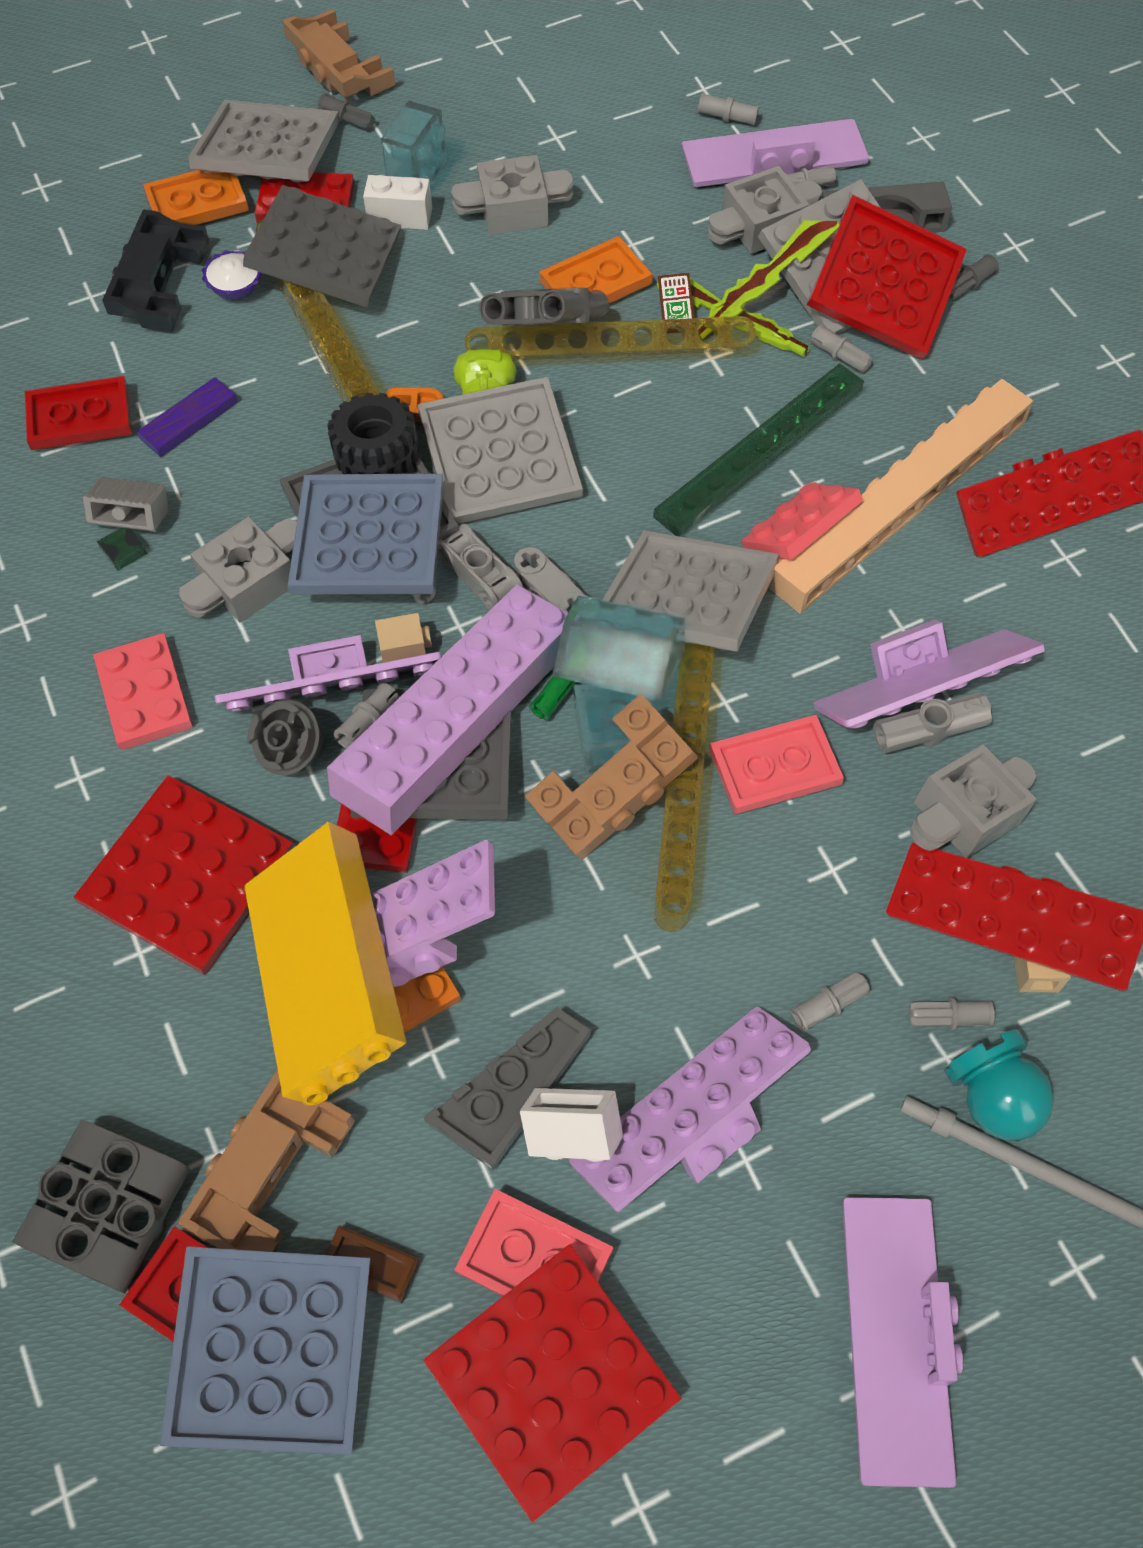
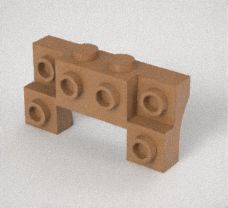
M333 8L313 17L304 18L294 15L282 21L285 37L298 49L297 55L302 66L307 67L314 74L316 80L319 83H323L331 92L338 90L346 98L364 89L370 96H373L395 85L393 68L390 66L383 69L379 55L358 63L357 53L345 42L350 39L348 24L345 21L337 24L336 12Z
M642 693L612 718L631 741L576 790L572 791L561 776L553 770L525 795L546 823L556 831L575 856L581 860L612 833L628 827L634 820V814L644 805L648 806L655 803L663 795L664 788L698 759L691 748Z
M277 1070L247 1117L245 1115L240 1117L234 1125L230 1134L232 1140L223 1154L218 1153L209 1163L205 1173L206 1180L185 1210L178 1224L183 1229L217 1249L275 1252L284 1234L258 1218L257 1215L303 1142L333 1158L355 1122L352 1114L327 1100L317 1105H305L302 1102L282 1097Z

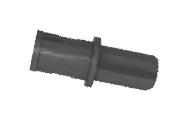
M326 93L322 94L319 98L318 106L321 107L318 109L338 111V119L341 124L349 123L366 131L372 129L375 117L371 113L355 107L351 101H341Z
M987 254L973 265H965L956 277L949 298L956 299L969 289L974 290L978 288L981 281L995 274L999 268L996 258L993 255Z

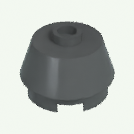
M282 700L273 702L262 713L254 715L249 725L247 740L248 743L253 745L254 754L257 758L256 761L263 768L273 774L290 775L310 766L320 757L324 748L325 736L322 726L307 706L294 700Z

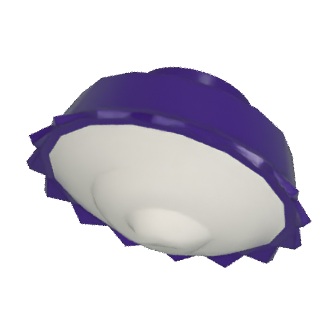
M238 249L232 252L225 250L222 254H214L212 260H207L206 267L201 270L203 273L202 280L206 283V287L212 289L218 296L230 300L241 299L250 295L256 289L259 278L263 273L243 267L245 252H241Z

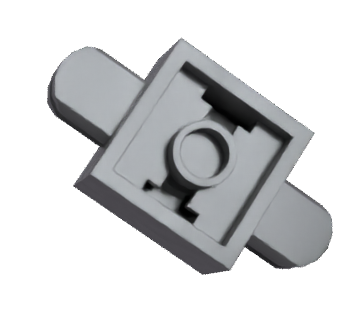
M537 155L479 162L477 163L478 181L455 184L451 191L454 211L458 215L483 212L488 235L548 227V203L569 201L572 198L573 177L565 169L541 172Z
M780 166L725 184L722 211L713 213L709 217V239L721 245L740 238L751 254L763 250L765 247L758 238L760 231L819 201L822 189L819 184L812 180H806L794 185Z
M248 516L191 553L190 556L198 576L179 588V596L186 612L191 616L200 618L220 604H223L233 617L241 623L289 590L288 580L291 566L289 558L292 557L297 522L287 518L266 532H263Z
M984 744L980 745L928 777L914 801L922 812L917 814L916 819L911 825V838L918 846L928 851L935 850L950 841L965 858L970 857L1020 825L1037 800L1029 791L1036 778L1033 767L1019 757H1012L1001 763Z

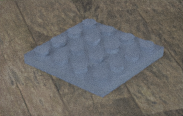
M443 474L304 475L288 580L290 594H435L444 490Z
M186 1247L160 1446L352 1455L370 1258Z

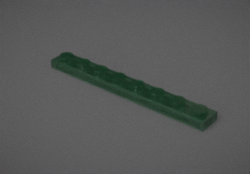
M839 363L654 508L653 518L675 536L682 535L861 392L864 380Z

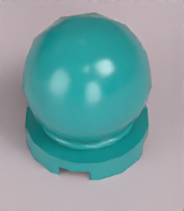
M1013 1029L1000 1034L1004 1041L1003 1043L989 1050H986L983 1043L952 1061L949 1064L950 1068L944 1070L953 1086L962 1084L968 1086L966 1103L972 1119L985 1133L1002 1140L1019 1142L1034 1137L1051 1118L1055 1096L1048 1076L1036 1063L1021 1057V1052L1027 1048L1028 1044L1018 1029Z

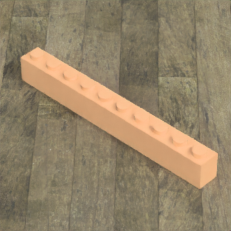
M1003 379L999 380L991 388L985 387L972 404L962 406L954 419L948 424L943 422L935 430L931 438L926 442L920 441L904 460H897L881 479L875 478L862 494L863 501L794 559L779 558V563L775 566L774 576L770 582L769 589L801 614L1024 425L1033 400Z

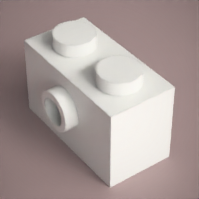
M368 175L363 195L367 214L379 218H387L391 222L400 224L401 228L428 230L432 213L429 179Z
M535 1088L520 1110L529 1156L546 1157L551 1160L562 1158L586 1159L591 1162L611 1160L623 1137L615 1091Z

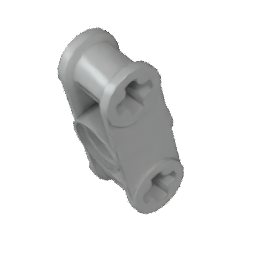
M463 523L459 526V531L445 540L439 539L438 556L441 561L457 574L467 587L480 598L487 609L491 610L514 586L519 585L523 587L516 573L506 566L475 535L468 525Z
M533 547L519 550L515 555L514 565L517 570L516 575L520 579L523 588L576 617L574 639H581L586 633V626L592 622L590 618L592 603L589 597L576 587L568 575L559 570L542 551Z

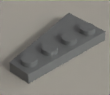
M556 1007L516 1040V1044L501 1057L497 1056L485 1066L486 1069L468 1084L464 1083L452 1093V1097L443 1105L429 1112L424 1117L425 1122L491 1170H494L523 1130L520 1110L535 1088L552 1089L590 1037L591 1029Z

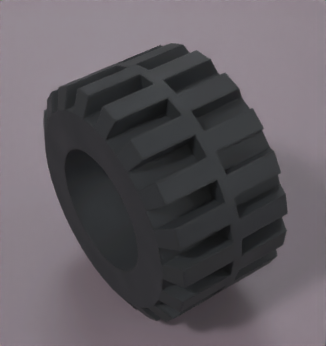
M365 393V396L362 397L358 395L351 397L350 402L344 401L339 405L340 410L333 411L331 414L332 420H329L327 425L328 435L336 466L339 471H342V474H402L403 472H409L413 468L412 463L417 462L419 445L414 416L409 410V406L405 402L400 403L399 398L395 396L389 398L385 393H379V395Z

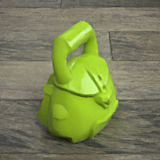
M499 349L468 350L458 356L453 367L454 380L460 386L462 395L513 384L517 372L511 356L501 352Z

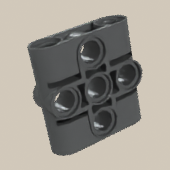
M589 288L501 291V293L486 294L479 303V313L483 321L492 325L502 324V326L588 323L590 320L602 319L609 309V301L606 294L601 290H589Z
M80 1120L56 1165L46 1169L38 1183L39 1195L12 1242L63 1267L126 1294L150 1246L163 1235L166 1227L165 1217L181 1189L190 1168L167 1155L93 1123ZM127 1156H133L130 1168L118 1174L116 1171L118 1163ZM70 1162L90 1171V1174L69 1166ZM72 1179L73 1185L69 1193L57 1198V1191L60 1185ZM138 1193H140V1194H142V1195H145V1196H147V1197H149V1198H152V1199H154V1200H156V1201H158V1202H161V1203H160V1205L158 1206V1205L154 1204L153 1202H150V1201H148V1200H146V1199H144V1198L138 1196ZM110 1196L111 1202L107 1210L95 1215L96 1203L101 1198ZM46 1205H49L57 1210H60L61 1212L66 1213L67 1216L64 1218L58 1214L46 1210L45 1207ZM148 1212V1224L142 1230L133 1232L132 1224L135 1218L141 1213ZM115 1236L138 1245L137 1249L135 1250L114 1240ZM87 1237L88 1245L86 1250L79 1256L73 1257V1245L80 1238Z

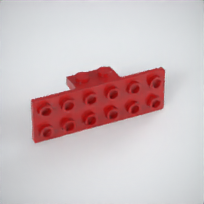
M1136 430L1064 454L1063 448L1042 454L1043 462L1034 464L1031 458L1013 464V472L958 490L956 495L974 555L981 557L1143 501L1142 431Z
M916 843L910 845L886 909L889 917L1121 992L1128 990L1143 946V910L1067 888L1061 882L1050 878H1041L1040 880L1026 876L1024 872L1013 867L1002 866V868L938 849L928 851Z

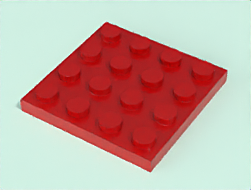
M852 194L823 262L807 306L923 360L929 352L967 249Z
M167 775L73 897L82 906L201 974L206 975L249 915L244 885L295 846L292 841Z
M570 1244L423 1359L532 1523L682 1399Z

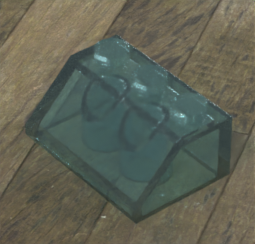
M578 595L564 620L553 676L636 696L642 693L645 698L661 701L684 654L685 618Z

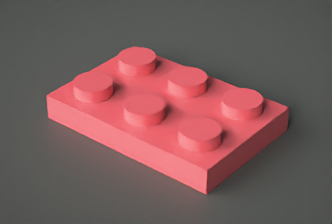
M816 482L809 483L799 490V494L789 502L778 506L775 510L776 512L767 520L756 524L752 528V532L741 540L744 548L777 553L781 559L792 560L863 501L859 488L842 487L841 485L832 486Z
M164 633L93 654L115 739L121 751L193 728L168 640Z
M817 715L710 743L709 751L734 815L840 786L844 780Z
M494 1189L454 1271L458 1275L503 1297L569 1244L576 1251L596 1281L599 1282L613 1252V1247Z

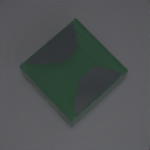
M119 528L97 541L99 548L117 571L148 554L145 546L134 532L128 528Z

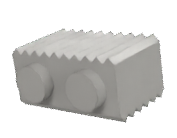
M101 476L83 497L88 524L156 532V528L161 525L163 518L168 515L166 487L163 483L158 485L156 482L151 484L148 481L145 484L142 480L138 483L136 480L131 482L129 479L126 481L122 478L118 480L116 477L111 479L109 476L105 479Z

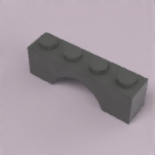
M944 181L868 188L882 209L932 233L946 232L952 205ZM839 190L823 191L821 199Z

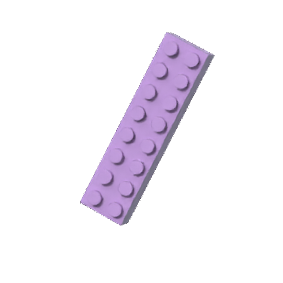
M519 585L514 586L327 767L330 796L392 835L445 778L464 761V758L480 744L481 740H484L503 720V717L510 710L512 711L568 653L569 647L574 644L576 617Z

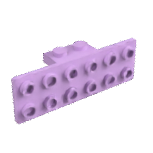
M854 119L682 142V151L694 187L730 183L776 166H780L785 174L800 172L801 168L804 167L807 170L826 166L840 168L867 164L869 160V155Z
M934 619L871 643L877 678L814 702V707L816 711L846 728H859L866 725L869 719L880 715L898 713L901 707L913 702L929 701L934 698V694L946 689H959L966 686L967 681L977 677L996 675L1000 672L1001 668L1008 665L1029 662L1032 660V656L1045 651L1044 643L1003 629L947 650L943 624Z
M361 635L288 649L294 680L216 695L214 697L216 704L226 707L227 710L232 712H240L253 709V702L264 700L265 703L272 705L276 701L290 700V695L302 693V696H305V698L327 694V687L339 685L342 691L363 687V680L376 678L378 684L400 680L399 673L413 671L414 677L422 676L441 658V652L367 666Z
M484 840L371 893L394 987L402 986L411 979L425 973L435 972L439 967L456 961L457 945L444 938L494 916L493 843Z
M755 1007L620 1117L623 1137L611 1160L591 1162L586 1159L570 1158L569 1163L616 1212L621 1211L680 1160L686 1173L698 1184L761 1130L750 1102L811 1051L810 1045L806 1040L760 1007Z
M845 1198L842 1206L860 1483L863 1486L955 1487L956 1474L948 1385L958 1381L957 1374H961L963 1370V1356L961 1346L954 1344L952 1325H956L958 1322L956 1297L950 1296L948 1282H938L931 1201L929 1199Z

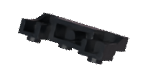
M143 209L128 244H125L123 247L122 257L118 266L113 269L112 279L102 299L107 314L138 318L141 328L172 332L182 308L176 294L163 293L177 260L201 263L210 242L206 227L181 223L164 216L158 211Z

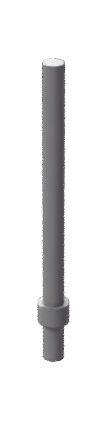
M909 1096L905 1097L900 1111L929 1125L930 1131L944 1138L950 1135L1143 1229L1142 1209L956 1120V1114L941 1107L935 1110Z

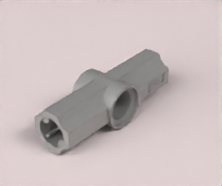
M978 692L949 701L931 699L924 702L920 709L876 720L873 728L878 747L886 754L918 744L936 746L942 743L947 736L990 725L993 718L991 705L986 695L983 696ZM928 720L934 721L938 725L931 724Z

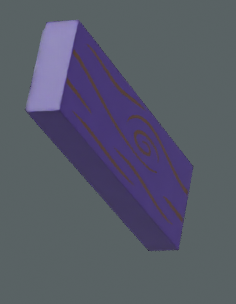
M214 377L137 431L141 441L161 457L238 402L236 394Z

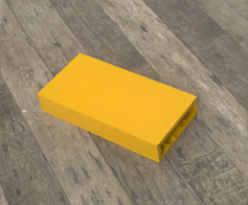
M330 822L325 823L244 885L282 1097L302 1102L305 1105H317L324 1102L330 1094L345 1084L354 1082L361 1073L376 1063L387 1060L391 1053L407 1043L357 835Z

